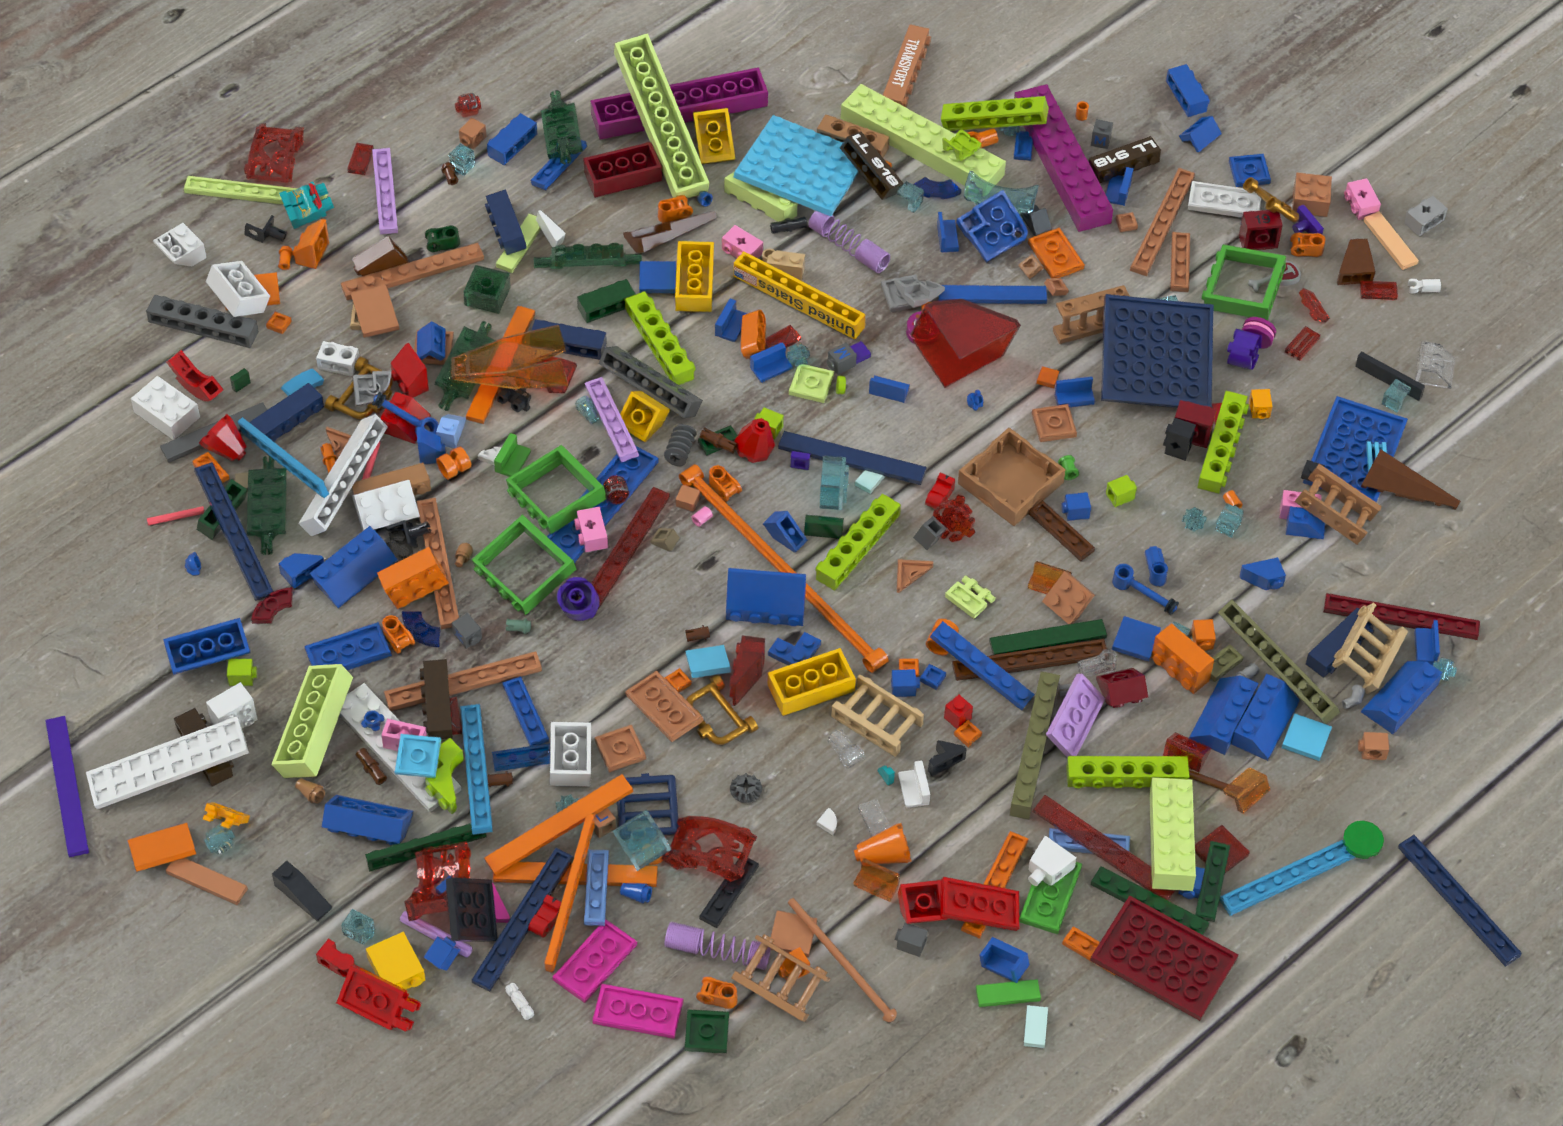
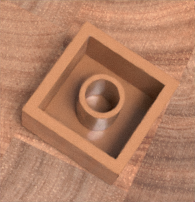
M1296 172L1292 209L1297 212L1298 207L1304 204L1312 215L1327 217L1331 200L1332 176Z

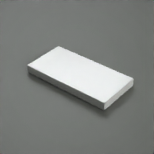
M1192 181L1187 210L1242 218L1243 212L1260 211L1261 197L1255 192L1249 193L1243 188Z

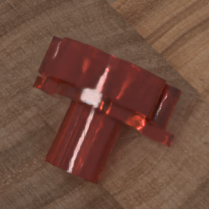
M957 495L955 500H944L933 511V516L948 528L941 536L942 539H946L950 532L960 531L961 533H953L949 537L951 542L960 541L965 535L970 538L975 534L973 528L975 518L970 517L972 509H970L968 504H965L964 496Z

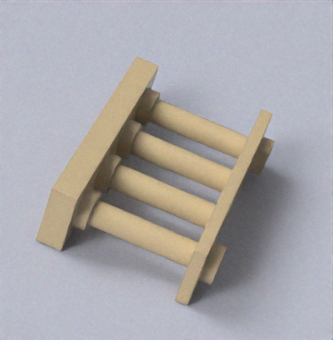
M1375 603L1363 606L1358 611V618L1342 648L1335 654L1334 658L1336 659L1332 664L1336 668L1345 663L1360 675L1365 682L1363 687L1366 694L1379 688L1408 633L1403 626L1397 630H1391L1372 614L1376 607ZM1368 621L1387 636L1386 644H1383L1364 628ZM1360 635L1379 650L1380 655L1377 659L1357 643ZM1352 650L1371 664L1372 670L1370 673L1349 657Z
M859 674L857 677V688L859 689L845 704L836 701L832 705L831 717L896 757L900 753L901 741L899 739L913 723L922 727L924 714L919 709L911 707L879 687L870 678H865ZM865 693L875 698L862 714H857L851 710ZM881 703L889 707L890 710L878 724H873L867 720ZM897 713L905 717L906 720L893 735L883 730Z

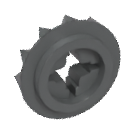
M745 773L741 776L737 775L734 780L732 779L730 792L737 801L749 803L759 798L762 793V785L760 779L758 780L755 775L751 776ZM745 783H747L749 787L747 793H745L744 790Z

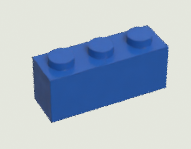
M1185 64L1168 69L1166 82L1187 117L1207 112L1209 97L1202 90L1200 82H1197L1194 72L1189 69L1188 65Z
M520 113L505 128H502L493 139L489 140L487 143L488 156L502 165L508 163L538 135L537 122Z

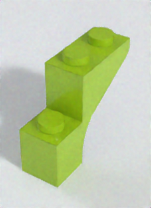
M449 738L440 746L436 777L425 778V790L429 796H434L438 800L443 810L447 809L453 814L457 810L451 776L455 768L464 761L463 750Z

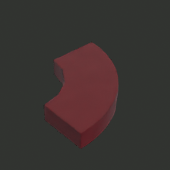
M293 588L276 590L270 593L263 601H260L253 611L252 624H272L273 617L279 611L292 607Z

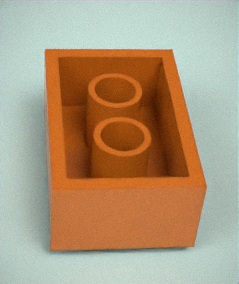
M430 547L377 572L384 591L397 609L407 606L409 603L449 584L441 564Z
M1171 623L1155 636L1151 658L1155 664L1164 668L1169 676L1178 680L1186 690L1195 694L1210 681L1214 659Z

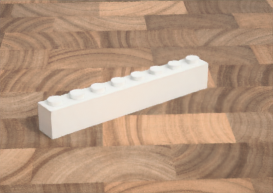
M376 414L360 421L324 480L329 495L322 498L316 494L298 523L310 536L327 530L388 428Z

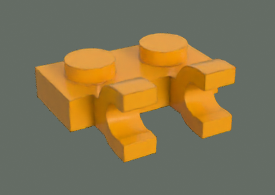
M215 802L206 804L204 811H207V814L203 816V819L209 822L215 818H226L221 824L225 828L248 823L250 818L248 814Z

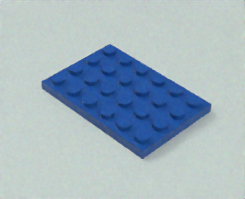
M1336 396L1311 461L1325 465L1326 469L1377 503L1381 492H1377L1375 488L1367 487L1364 489L1361 487L1368 473L1367 441L1371 442V444L1386 442L1387 454L1394 457L1408 419ZM1372 449V462H1374L1375 449ZM1305 479L1303 481L1307 485L1312 486L1313 482Z

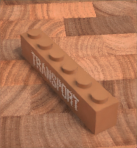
M909 25L883 96L904 107L908 105V94H912V84L917 81V70H921L922 58H925L927 53L926 46H930L931 43L929 28Z

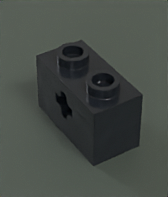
M1174 418L1172 425L1168 424L1166 428V437L1163 446H1166L1164 454L1186 461L1192 447L1196 425Z

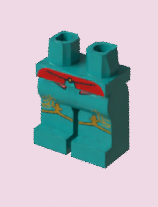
M314 182L308 183L309 185H303L288 193L286 191L279 193L293 229L317 220L320 217L327 216L326 211L334 208L330 197L320 200L321 196L329 194L325 183L314 185Z

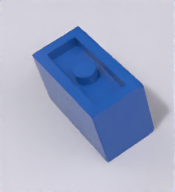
M994 937L990 939L979 955L983 968L1015 983L1018 982L1030 965L1028 953Z

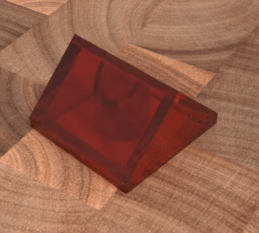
M1175 732L1167 738L1163 756H1188L1189 769L1199 773L1212 748Z

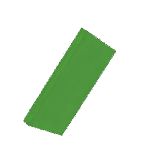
M1076 862L1075 868L1053 885H1048L1043 880L1038 886L1031 885L1019 922L1058 934L1080 874L1082 863Z

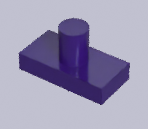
M1304 204L1299 206L1297 209V213H1299L1298 223L1292 226L1294 233L1306 231L1308 234H1323L1324 228Z

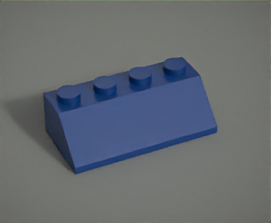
M369 526L313 570L310 575L315 585L337 608H340L378 577L377 572L395 564L398 559L384 540Z
M240 618L163 639L173 675L250 653Z
M1407 661L1361 710V713L1391 734H1394L1439 685L1443 672L1427 661Z
M1266 674L1234 732L1231 745L1268 761L1300 702L1299 698L1285 681Z
M1241 675L1220 678L1189 740L1225 755L1232 743L1238 724L1257 692L1259 683Z
M335 795L325 804L322 827L328 828V831L334 833L342 831L347 832V835L353 837L361 835L366 836V839L372 841L380 839L385 840L390 845L400 844L406 837L413 816V810Z

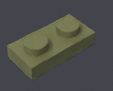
M1228 645L1212 657L1214 664L1211 679L1216 682L1243 661V656L1231 645Z

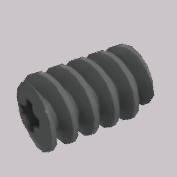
M678 424L674 427L664 452V457L670 464L674 466L685 465L692 443L697 435V431L692 426Z

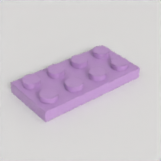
M1077 674L1046 733V736L1067 758L1068 756H1077L1105 701L1102 694L1083 674Z

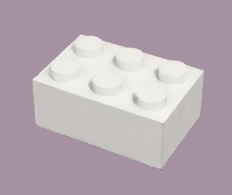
M243 261L214 264L211 266L206 283L233 317L264 313L270 295Z
M158 376L131 398L134 412L172 440H175L200 418L197 403Z
M410 480L352 495L362 531L369 526L377 529L403 520L420 517Z
M551 722L550 786H590L591 723Z

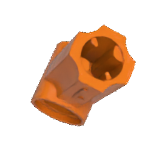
M994 128L979 133L968 132L970 137H974L981 142L980 148L998 143L999 140Z

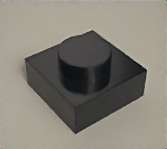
M1307 460L1301 478L1310 481L1308 477L1319 463Z

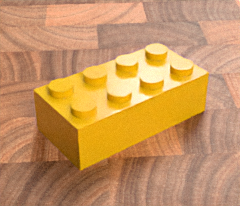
M678 241L675 311L712 312L714 242Z
M841 648L768 672L767 685L782 716L854 692L856 678Z

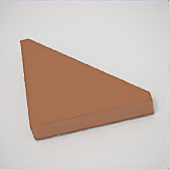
M326 427L327 436L338 459L351 435Z
M898 559L897 593H900L932 569L933 561Z

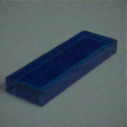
M550 743L493 751L494 771L550 764Z

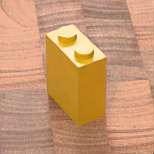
M404 931L366 948L367 958L377 976L405 990L410 987H417L426 981L424 969Z

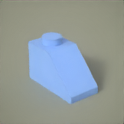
M451 414L441 417L436 434L441 437V444L454 449L457 447L466 417Z

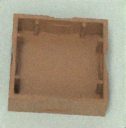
M1009 427L992 441L985 451L976 455L959 470L958 484L1011 525L1015 526L1028 515L1031 508L1042 500L1044 501L1064 483L1066 469L1046 454L1036 450L1026 439Z

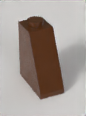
M389 236L352 258L355 264L353 266L357 275L362 276L409 263L405 252Z
M1368 238L1350 239L1339 271L1337 285L1373 283L1376 271Z

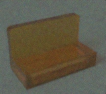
M1036 561L1033 574L1028 583V589L1048 594L1066 570Z
M1250 767L1223 789L1225 795L1235 799L1237 810L1243 814L1270 791L1267 775Z
M864 858L861 862V870L854 880V886L891 902L899 887L900 874Z

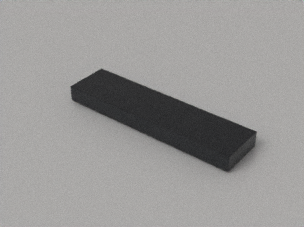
M1362 351L1358 355L1355 367L1420 401L1425 385Z
M741 854L699 915V919L718 928L758 869L759 863Z

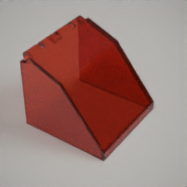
M964 299L932 301L925 304L911 332V337L915 338L913 339L914 344L943 387L946 388L1003 357L1021 324L1015 318Z

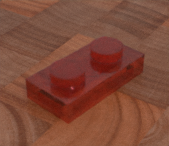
M1303 288L1299 294L1302 297L1301 302L1309 308L1310 316L1315 321L1319 320L1326 323L1330 318L1314 292Z

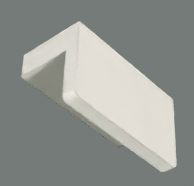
M915 761L914 770L898 773L906 808L929 805L930 791L923 761Z

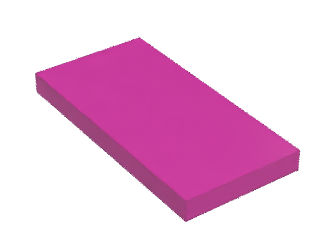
M605 919V926H598L553 975V981L585 1003L637 946V941Z
M602 984L592 1021L596 1025L675 1039L683 1006V998Z

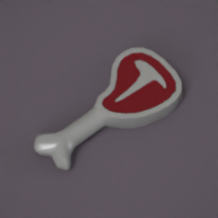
M1286 261V268L1280 283L1281 286L1293 285L1300 281L1301 272L1291 261ZM1272 273L1270 276L1259 280L1250 279L1248 285L1253 287L1255 292H1258L1261 286L1269 284Z

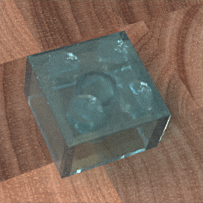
M823 456L820 509L842 510L843 503H847L849 465H846V457Z
M647 809L612 831L637 871L672 850Z

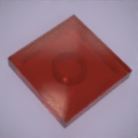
M1223 825L1195 844V854L1205 864L1210 841L1231 845L1225 873L1250 854Z

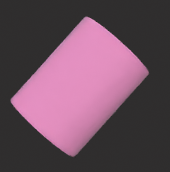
M704 506L692 515L691 518L694 524L700 527L712 518L713 514L708 507Z

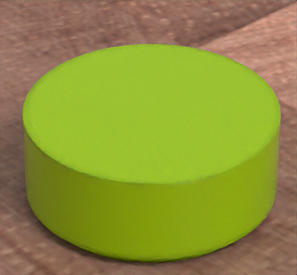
M837 376L836 394H844L846 377Z

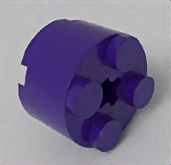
M1236 328L1233 335L1234 341H1230L1227 352L1230 354L1227 364L1253 370L1259 358L1258 350L1262 346V335Z
M573 577L568 579L566 583L560 586L557 593V601L568 618L575 621H584L596 615L600 603L599 596L593 585L585 578Z

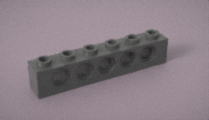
M154 295L146 310L149 323L251 348L259 332L257 320L252 318L233 317L231 313L186 303L182 300L170 299L166 296Z
M618 346L606 347L598 363L683 418L695 417L703 401Z

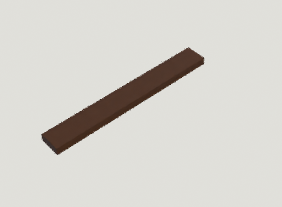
M1100 639L990 655L987 657L1007 673L1108 659L1109 654L1105 640ZM959 660L952 661L956 681L980 678Z

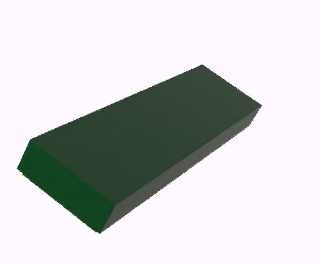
M1210 841L1195 913L1196 916L1215 922L1231 846Z

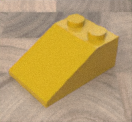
M728 108L693 113L701 164L735 160Z

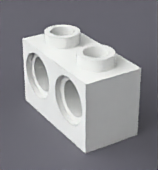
M323 341L316 357L318 369L353 377L356 371L354 366L359 358V350L353 346Z

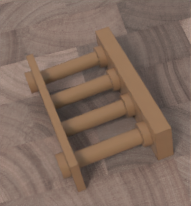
M1125 286L1056 303V307L1063 318L1062 324L1053 326V332L1059 344L1103 333L1105 294L1130 296ZM1097 310L1096 315L1087 317L1088 312ZM1080 315L1078 320L1070 322L1071 317Z
M1318 464L1308 477L1313 482L1309 491L1304 489L1294 502L1358 545L1368 533L1362 529L1365 521H1371L1382 506L1321 464ZM1319 487L1329 493L1324 502L1315 497ZM1335 498L1344 503L1340 513L1330 507ZM1350 509L1360 514L1356 524L1346 518Z
M765 934L762 937L756 935L755 939L761 942L745 971L742 970L741 973L735 971L731 978L797 1019L805 1022L809 1016L805 1012V1006L821 979L827 982L830 981L831 978L826 976L828 972L818 966L814 969L773 944L775 940ZM770 947L779 954L763 981H760L758 984L752 980V974L767 948ZM785 958H788L795 962L796 966L781 991L774 994L769 991L771 988L770 984ZM805 968L813 973L814 976L798 1003L795 1002L792 1005L787 1002V996Z

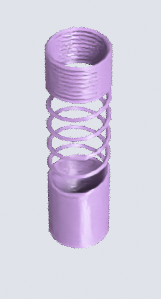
M818 211L812 214L809 220V227L823 237L828 236L830 242L835 241L836 246H842L844 251H849L851 256H855V259L876 273L882 272L887 267L890 261V254L870 240L864 239L857 247L855 255H852L850 250L858 244L861 234H857L853 238L849 249L845 250L843 245L851 239L854 230H849L842 241V245H838L836 240L844 234L847 225H842L836 234L835 240H831L829 236L838 228L840 220L835 221L833 215L828 216ZM838 221L836 228L830 233L831 228ZM845 226L843 233L837 238L839 231ZM850 231H852L851 236L844 243L846 236L849 234ZM859 236V239L856 242V244L853 247H851L855 238Z
M671 921L666 932L664 944L667 948L697 954L700 948L702 956L708 952L711 945V957L714 959L721 948L723 961L728 958L732 949V962L736 963L742 952V963L744 966H748L761 943L752 941L747 962L744 963L746 939H744L739 955L734 961L736 938L734 936L727 956L724 959L725 934H723L715 956H713L715 934L713 931L708 947L703 954L704 929ZM770 947L767 948L756 968L766 969L771 951Z

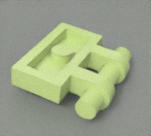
M964 576L962 582L965 585L959 581L956 582L945 593V597L975 619L987 607L985 600L993 603L996 597L987 588L984 589L978 585L975 579Z

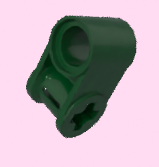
M449 225L431 228L425 232V238L428 242L426 247L430 252L455 249L460 245L459 231L456 226Z

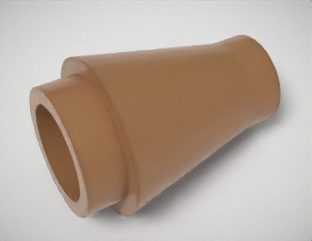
M301 778L295 785L296 789L310 803H320L325 797V790L319 784Z

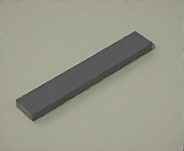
M262 402L230 417L233 419L238 431L242 432L238 425V420L243 417L250 422L267 411V408ZM217 422L161 445V451L168 463L202 449L203 447L199 444V441L207 435Z

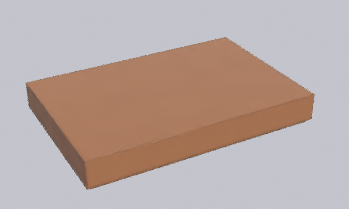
M386 285L351 292V298L364 338L399 330V324Z

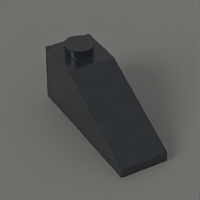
M287 860L272 873L274 886L317 922L332 909V906L308 879Z

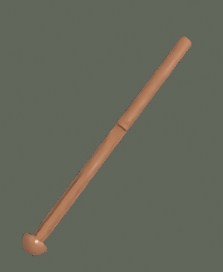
M794 898L788 901L790 907L872 1002L884 1013L882 1019L885 1022L894 1021L897 1016L895 1008L890 1010L799 903Z

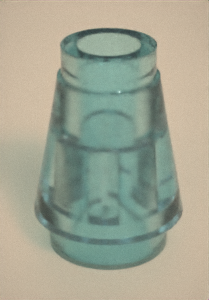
M583 396L575 402L576 409L590 424H594L599 420L591 398Z

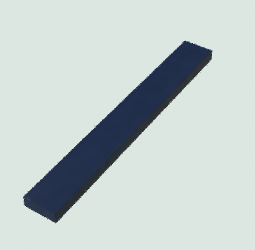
M787 431L783 432L778 444V449L809 453L811 458L863 471H870L918 485L922 484L927 471L926 466Z
M213 462L194 468L198 481L255 601L268 597L274 591Z
M1412 835L1398 845V849L1505 967L1521 957L1522 952L1415 835Z
M555 848L472 978L473 984L489 992L491 991L528 933L529 924L543 905L546 895H552L574 860L572 855Z

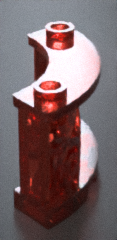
M261 123L257 126L250 148L248 164H245L244 173L247 174L246 178L285 183L292 182L295 164L293 154L294 152L297 153L300 146L303 145L304 127L297 126L294 129L266 127V123ZM278 141V144L284 150L277 151L270 158L265 153L263 147L271 142ZM257 165H261L260 172H263L266 166H268L265 175H255ZM272 170L281 175V177L271 176Z
M686 816L678 819L677 824L679 826L670 848L663 853L661 858L664 862L676 870L681 868H697L698 865L708 867L707 871L715 873L730 882L743 876L745 871L743 868L753 843L757 839L756 835L752 834L748 828L739 827L716 818ZM714 833L723 847H714L707 853L702 852L700 844L696 841L708 834ZM734 840L744 844L742 852L734 850L740 848V844L735 843ZM733 856L739 858L736 865L734 864Z
M467 841L428 847L415 852L417 879L420 881L418 887L414 888L411 896L404 901L409 921H415L422 915L447 911L449 915L447 892L445 890L439 895L434 890V885L441 881L445 871L451 878L470 877L471 850L468 847ZM447 850H455V861L451 853L447 857ZM440 852V858L435 857L433 853Z

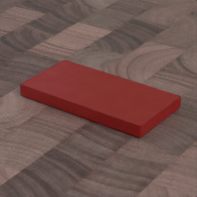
M943 877L941 879V917L1017 931L1019 929V891Z

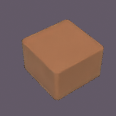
M682 485L676 497V507L693 512L700 499V490Z

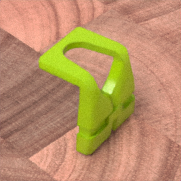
M960 129L950 141L946 138L942 139L943 149L945 151L954 150L956 159L960 162L971 156L974 151L981 147V142L974 137H970V134L963 129Z

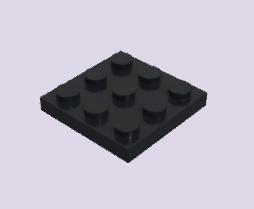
M447 878L446 892L451 940L464 942L497 941L492 880Z

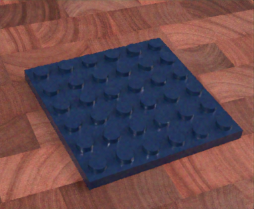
M1105 294L1101 401L1178 408L1180 400L1212 408L1214 305Z

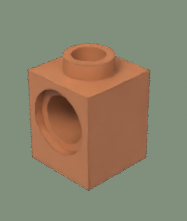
M471 118L459 129L460 142L472 149H475L487 137L486 125L474 118Z
M1364 732L1362 740L1358 741V751L1362 752V759L1386 760L1389 752L1388 733Z

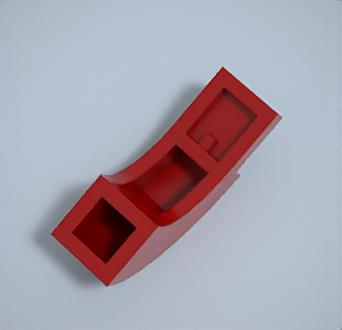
M182 350L166 361L168 366L177 375L176 380L198 399L211 401L224 390L213 375L207 376L200 372Z

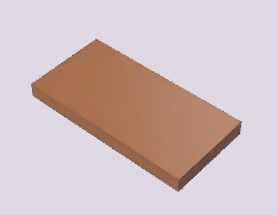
M655 671L625 691L626 696L671 742L704 721L703 717L658 671Z

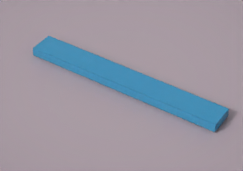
M243 417L238 420V425L246 438L322 498L329 495L322 479Z
M480 704L460 706L472 834L493 832L481 708Z
M1341 840L1222 895L1219 900L1231 916L1355 857L1346 850L1345 844Z

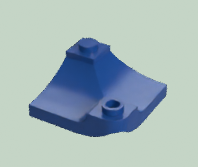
M1004 190L973 207L971 211L957 218L956 221L964 236L975 246L986 263L1010 248L1021 244L1028 235L1025 223ZM1015 233H1020L1021 237H1016Z

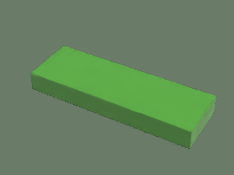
M1038 979L1018 981L1017 983L1005 982L976 985L979 1007L1041 1001Z

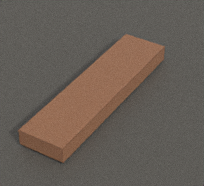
M1172 232L1170 291L1188 292L1190 233Z
M186 858L172 861L166 869L168 875L235 905L239 904L248 890L247 885Z

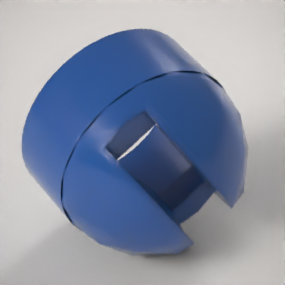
M706 191L700 192L697 201L704 207L709 206L713 196Z

